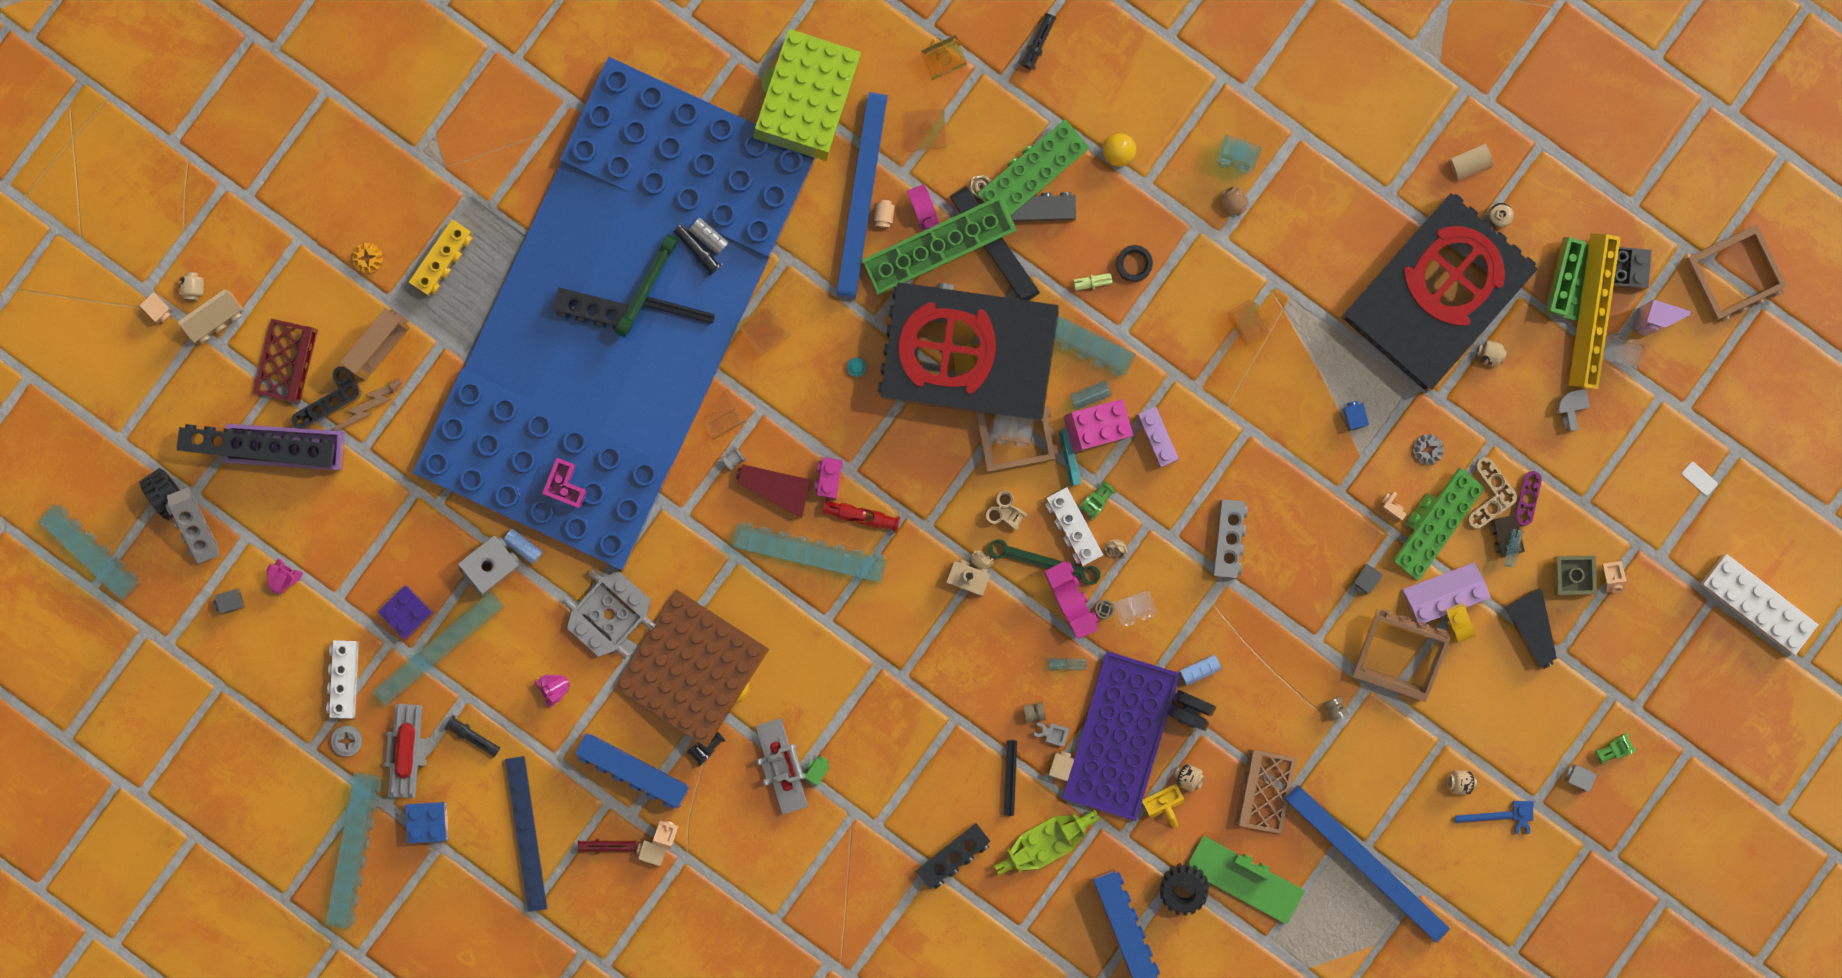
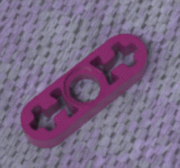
M1530 471L1523 477L1515 512L1520 526L1529 525L1533 520L1542 482L1541 475L1536 471ZM1532 475H1535L1534 478L1537 479V482L1532 485V489H1536L1535 492L1525 490V486L1527 488L1530 487L1528 477H1532ZM1524 494H1532L1533 502L1531 504H1526L1523 501ZM1521 505L1524 507H1531V511H1526V516H1528L1529 519L1525 520L1524 523L1521 522L1522 519L1519 518V515L1524 513V508H1520Z

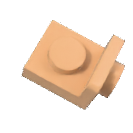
M1392 492L1391 495L1387 493L1381 501L1384 504L1381 508L1398 521H1402L1406 516V513L1403 512L1404 508L1397 503H1394V505L1391 503L1397 493Z
M1622 561L1604 563L1602 569L1606 581V592L1619 593L1625 590L1627 581Z
M660 821L652 844L671 849L678 826L669 821Z

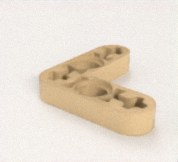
M1489 458L1478 460L1476 470L1495 496L1468 516V524L1475 529L1486 525L1512 506L1517 500L1516 492ZM1482 461L1484 463H1489L1488 469L1490 472H1492L1493 470H1495L1496 472L1490 475L1488 479L1485 475H1488L1489 473L1486 470H1481ZM1495 476L1501 479L1502 483L1499 487H1494L1491 484V480ZM1505 485L1507 489H1504L1506 494H1512L1511 502L1503 500L1505 497L1503 492L1497 493ZM1490 503L1497 505L1498 510L1495 514H1490L1487 511V506ZM1481 509H1483L1484 514L1488 516L1489 519L1486 520V517H1483L1482 519H1480V525L1478 523L1473 524V516L1475 515L1477 517L1483 514L1480 511Z

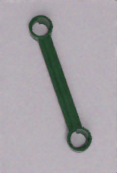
M669 234L666 235L635 297L620 320L615 331L616 334L624 338L628 336L669 256L674 251L678 242L677 238Z
M996 539L989 545V553L996 559L1007 557L1046 569L1063 562L1008 546L1001 539ZM996 542H1000L1004 546L1005 552L1001 556H997L993 552L992 545ZM1071 564L1074 572L1071 573L1072 576L1075 575L1077 578H1081L1085 584L1094 585L1099 581L1101 574L1097 567L1087 566L1084 568ZM1093 568L1096 572L1097 579L1094 582H1089L1086 579L1084 572L1087 569Z

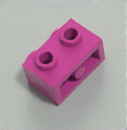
M823 457V461H819L817 472L821 473L820 481L816 480L814 489L815 492H818L817 496L837 499L842 460Z

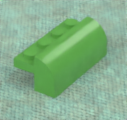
M1563 237L1544 311L1546 314L1578 322L1589 245L1585 241L1572 237Z

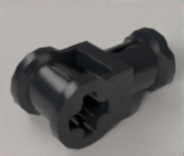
M718 731L713 739L716 737V740L709 744L708 747L697 742L686 752L698 762V766H701L715 751L714 749L721 742L726 741Z

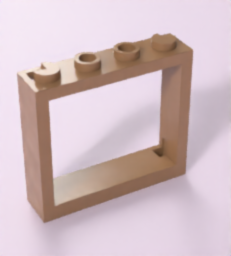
M1758 224L1685 259L1715 321L1721 319L1723 322L1731 318V313L1738 311L1740 314L1750 309L1748 305L1754 302L1756 305L1767 301L1766 296L1771 294L1773 297L1784 293L1783 288L1787 287ZM1754 235L1777 285L1721 312L1698 261Z
M385 308L342 359L341 363L355 375L367 380L409 330L408 320L395 310L391 309L389 311Z
M1045 406L1043 416V428L1048 455L995 465L985 414L976 413L987 473L1056 459L1055 455H1058L1057 444L1052 442V436H1055L1053 425H1049L1048 418L1051 417L1049 406Z
M1377 609L1353 669V677L1426 702L1450 642V634L1441 628H1430L1424 622L1416 623L1411 621L1409 617L1393 615L1389 610ZM1380 620L1441 641L1423 687L1362 666Z

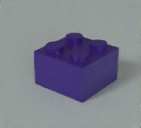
M408 585L399 590L378 611L404 640H408L434 614L432 609Z

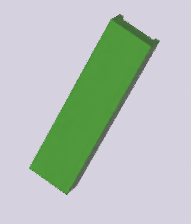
M998 196L864 258L862 262L867 269L877 295L893 289L894 286L897 287L898 282L906 283L1012 234L1017 229L1002 196Z

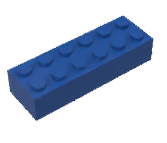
M590 733L585 734L575 753L579 756L578 760L583 763L589 764L591 762L595 764V769L600 772L606 773L608 771L612 773V778L620 782L624 780L629 782V787L637 791L641 789L646 791V796L654 800L660 798L664 801L663 805L671 809L681 806L691 787Z
M1113 869L1093 877V882L1131 977L1158 978L1157 975L1160 974L1157 964L1155 962L1152 963L1150 959L1153 954L1150 946L1144 944L1143 939L1146 936L1142 927L1136 924V921L1139 920L1134 908L1130 909L1128 903L1131 902L1130 896L1121 887L1124 884L1121 874L1119 872L1116 873Z

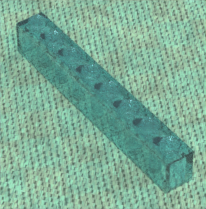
M742 522L741 525L737 524L732 543L734 548L882 583L887 560L883 559L884 555L873 553L872 556L865 555L863 550L854 548L852 552L846 550V546L835 544V547L827 546L828 542L817 540L814 543L809 541V537L801 535L793 538L790 537L791 533L779 531V534L772 533L771 528L761 526L760 529L753 528V524Z
M490 592L375 688L373 693L384 706H388L503 610L505 605L494 592Z
M361 772L354 773L325 925L345 929L355 925L357 914H354L355 906L359 905L360 895L357 893L358 888L362 887L364 880L361 872L362 868H365L367 864L365 851L369 849L371 838L368 836L369 831L373 830L375 819L372 818V815L378 806L376 794L380 792L382 781L379 780L380 776Z

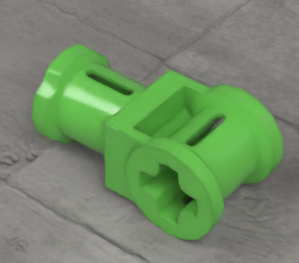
M1103 481L1102 486L1096 492L1089 495L1078 508L1080 510L1083 509L1091 516L1090 519L1093 521L1104 508L1105 501L1112 493L1115 494L1116 491Z
M1628 733L1613 739V741L1608 743L1609 746L1595 750L1602 766L1613 758L1619 759L1636 751V748L1632 746L1628 738Z

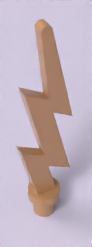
M397 378L393 382H388L387 386L366 394L374 397V399L348 409L347 411L356 414L335 426L333 430L337 431L371 415V413L365 412V410L391 400L382 395L392 391L396 392L397 388L403 384L402 381Z

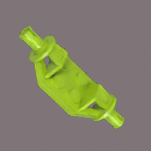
M1094 809L1081 818L1077 817L1075 812L1072 815L1054 816L1021 834L1013 847L1007 849L1010 854L1009 858L994 865L996 870L1004 867L997 871V873L1001 876L1013 868L1018 869L1019 873H1022V870L1040 869L1073 851L1081 839L1087 837L1086 828L1100 821L1099 816L1091 819V817L1097 815L1096 810Z

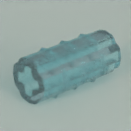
M1105 380L1070 394V398L1075 410L1110 397L1111 391Z

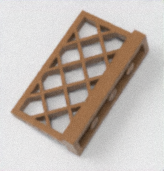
M1249 749L1234 825L1278 834L1282 833L1288 803L1284 798L1290 792L1296 758ZM1262 756L1269 757L1273 764L1264 769L1261 765ZM1283 760L1290 761L1289 769L1283 773L1277 764ZM1276 767L1280 776L1271 780L1267 771ZM1264 774L1269 783L1260 788L1257 781ZM1283 778L1286 785L1279 792L1274 783ZM1272 786L1277 794L1268 799L1263 790ZM1261 793L1266 802L1257 807L1254 803V797ZM1279 797L1282 801V806L1275 811L1270 802ZM1268 804L1273 813L1264 818L1259 810ZM1257 812L1262 821L1256 825L1249 824L1251 815ZM1276 816L1278 820L1277 829L1270 828L1266 821Z

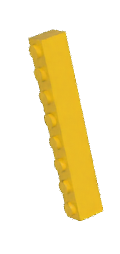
M1594 233L1590 235L1569 379L1570 386L1591 389L1599 388L1621 238L1618 236Z

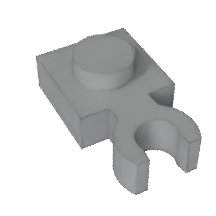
M1040 722L1036 724L1041 726L1043 731L1041 733L1034 732L1035 736L1042 737L1045 735L1047 736L1046 742L1065 746L1070 728L1053 723L1050 724L1049 728H1046Z

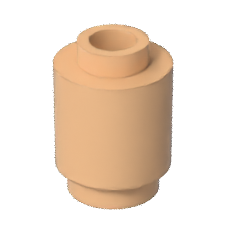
M880 200V203H876L874 214L875 227L890 228V225L893 224L895 205H892L891 201Z

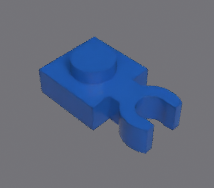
M1513 801V820H1518V824L1515 826L1516 834H1519V829L1522 826L1526 828V834H1530V826L1527 824V821H1533L1534 801Z

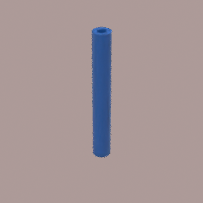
M1513 811L1455 815V823L1513 819L1514 816Z

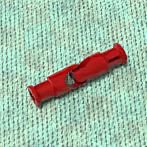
M829 499L825 500L822 512L824 516L828 514L844 521H855L858 524L877 529L893 530L894 533H897L901 518L899 516L897 518L887 516L885 513L875 510L856 508L851 504L843 502L841 504L831 502ZM866 512L873 515L874 519L871 522H864Z

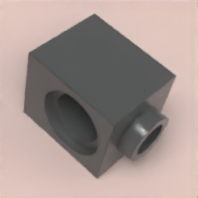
M1365 564L1353 581L1354 589L1362 595L1365 593L1370 594L1383 574L1370 565Z
M240 589L215 595L216 600L213 601L216 611H219L220 614L245 608Z

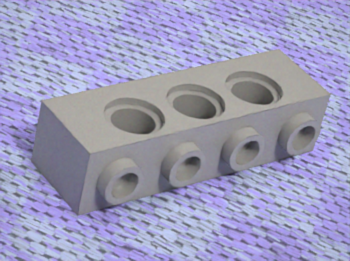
M189 487L167 495L168 503L166 504V509L169 515L173 514L174 525L176 529L181 530L182 533L180 535L184 544L188 543V551L191 558L195 557L199 564L220 556L218 544Z
M1221 500L1213 576L1236 579L1237 575H1241L1242 564L1239 563V556H1243L1244 544H1241V537H1245L1246 525H1243V518H1247L1248 506H1245L1243 501ZM1230 515H1235L1238 518V523L1235 526L1228 523ZM1228 534H1233L1236 537V542L1233 545L1226 542ZM1226 553H1231L1234 556V561L1231 564L1224 561Z

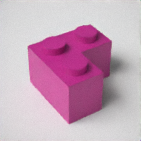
M556 458L542 494L581 509L587 490L570 484L576 465Z

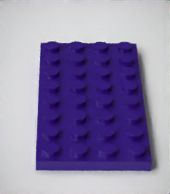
M1106 651L1062 799L1131 820H1137L1180 673Z

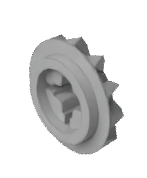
M1432 434L1422 435L1414 443V456L1422 464H1435L1444 453L1443 443ZM1426 441L1430 447L1436 446V448L1431 451V456L1428 452L1421 453V451L1426 448Z
M352 726L339 727L331 738L334 751L341 756L356 754L361 748L363 741L360 732ZM346 732L349 739L355 740V742L349 743L348 750L345 743L339 742V740L345 739Z

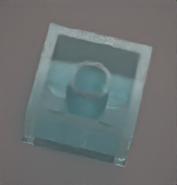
M1225 134L1215 161L1219 162L1218 165L1221 167L1229 168L1231 166L1236 168L1238 173L1247 175V173L1251 174L1262 147Z

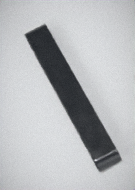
M966 185L949 196L960 213L979 205ZM1003 238L984 246L1020 300L1030 301L1040 294L1038 288Z

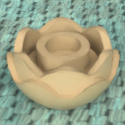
M978 175L971 179L969 190L974 197L981 199L978 193L982 189L979 186L982 185L985 188L992 181L985 175Z
M1118 539L1108 541L1104 547L1107 556L1114 557L1116 560L1125 558L1128 553L1125 543Z
M974 550L971 554L972 563L982 569H987L994 563L992 556L985 555L982 551Z

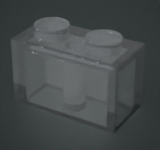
M1610 334V336H1606L1603 361L1637 369L1639 368L1644 345H1640V341L1634 339L1625 341L1621 340V336Z
M995 415L992 439L996 440L997 444L1007 445V442L1015 443L1016 447L1026 448V445H1031L1034 421Z
M1150 590L1112 603L1119 624L1124 623L1125 627L1135 624V619L1142 617L1144 621L1154 617L1153 613L1157 612Z

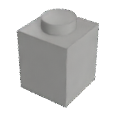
M1573 764L1566 771L1565 777L1567 779L1565 782L1590 792L1597 774Z

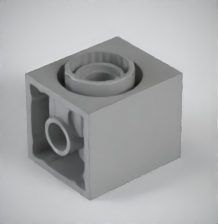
M495 535L458 564L459 571L481 598L499 586L519 568V559L513 552L509 554L506 550V543L501 537L497 539ZM490 565L492 570L485 572L482 570V566Z

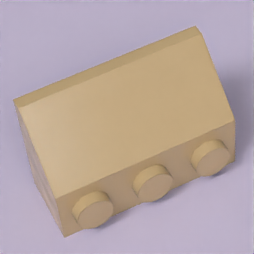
M224 289L178 321V324L194 343L204 344L210 339L211 334L223 331L227 323L240 319L244 310L234 295Z

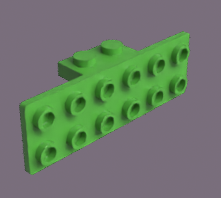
M1063 120L1033 147L1029 145L1022 151L1023 155L1019 159L1016 157L1007 164L1009 167L983 188L978 195L984 202L1002 196L1011 216L1089 150V146L1066 120Z
M1458 468L1437 498L1426 493L1405 523L1406 526L1414 531L1393 561L1413 578L1420 580L1483 492L1484 487L1465 470Z
M1203 836L1188 862L1190 863L1189 866L1193 867V865H1196L1198 870L1201 869L1204 872L1203 875L1207 876V882L1287 924L1305 891L1270 872V867L1261 862L1257 865L1252 862V857L1244 853L1241 856Z

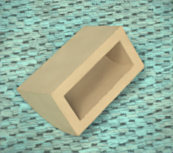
M1486 144L1449 160V164L1458 182L1493 167L1492 157Z

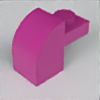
M925 184L907 190L921 231L923 232L938 225L939 221Z

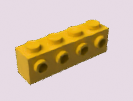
M452 219L409 283L429 297L432 294L435 295L441 286L439 285L440 281L443 278L446 279L450 274L451 265L454 262L457 263L461 258L462 253L460 252L464 246L468 247L472 242L473 238L471 236L473 233Z

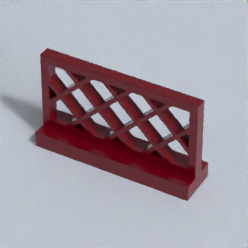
M271 318L253 393L300 404L318 329ZM276 324L282 325L286 331L278 337L274 332ZM295 329H301V337L295 341L291 332ZM288 335L292 343L283 348L279 340ZM277 342L281 350L272 355L270 346ZM294 346L297 354L290 360L286 351ZM283 353L288 362L279 367L275 358ZM272 361L276 369L268 374L265 366L268 362ZM290 364L293 370L292 375L285 378L281 370ZM279 372L283 380L274 385L270 377ZM267 379L272 388L267 391H260L261 383ZM284 383L288 388L286 396L280 395L277 390Z

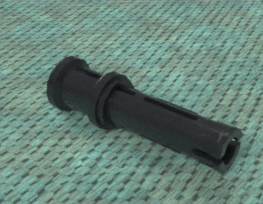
M1045 13L1032 44L1027 46L1024 59L1020 60L1019 64L1035 71V64L1039 56H1042L1041 49L1056 20L1055 16Z
M683 223L673 231L698 258L697 262L707 269L709 276L723 265L716 261L711 255V251H706Z
M452 715L444 730H450L458 735L459 739H466L493 757L497 755L501 748L470 729L469 724H464L457 720L455 715Z

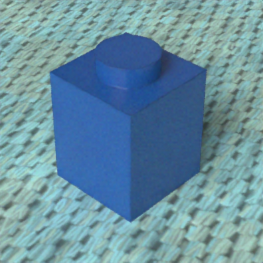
M1358 401L1347 403V407L1343 408L1348 431L1368 426L1369 422L1364 403L1358 404Z

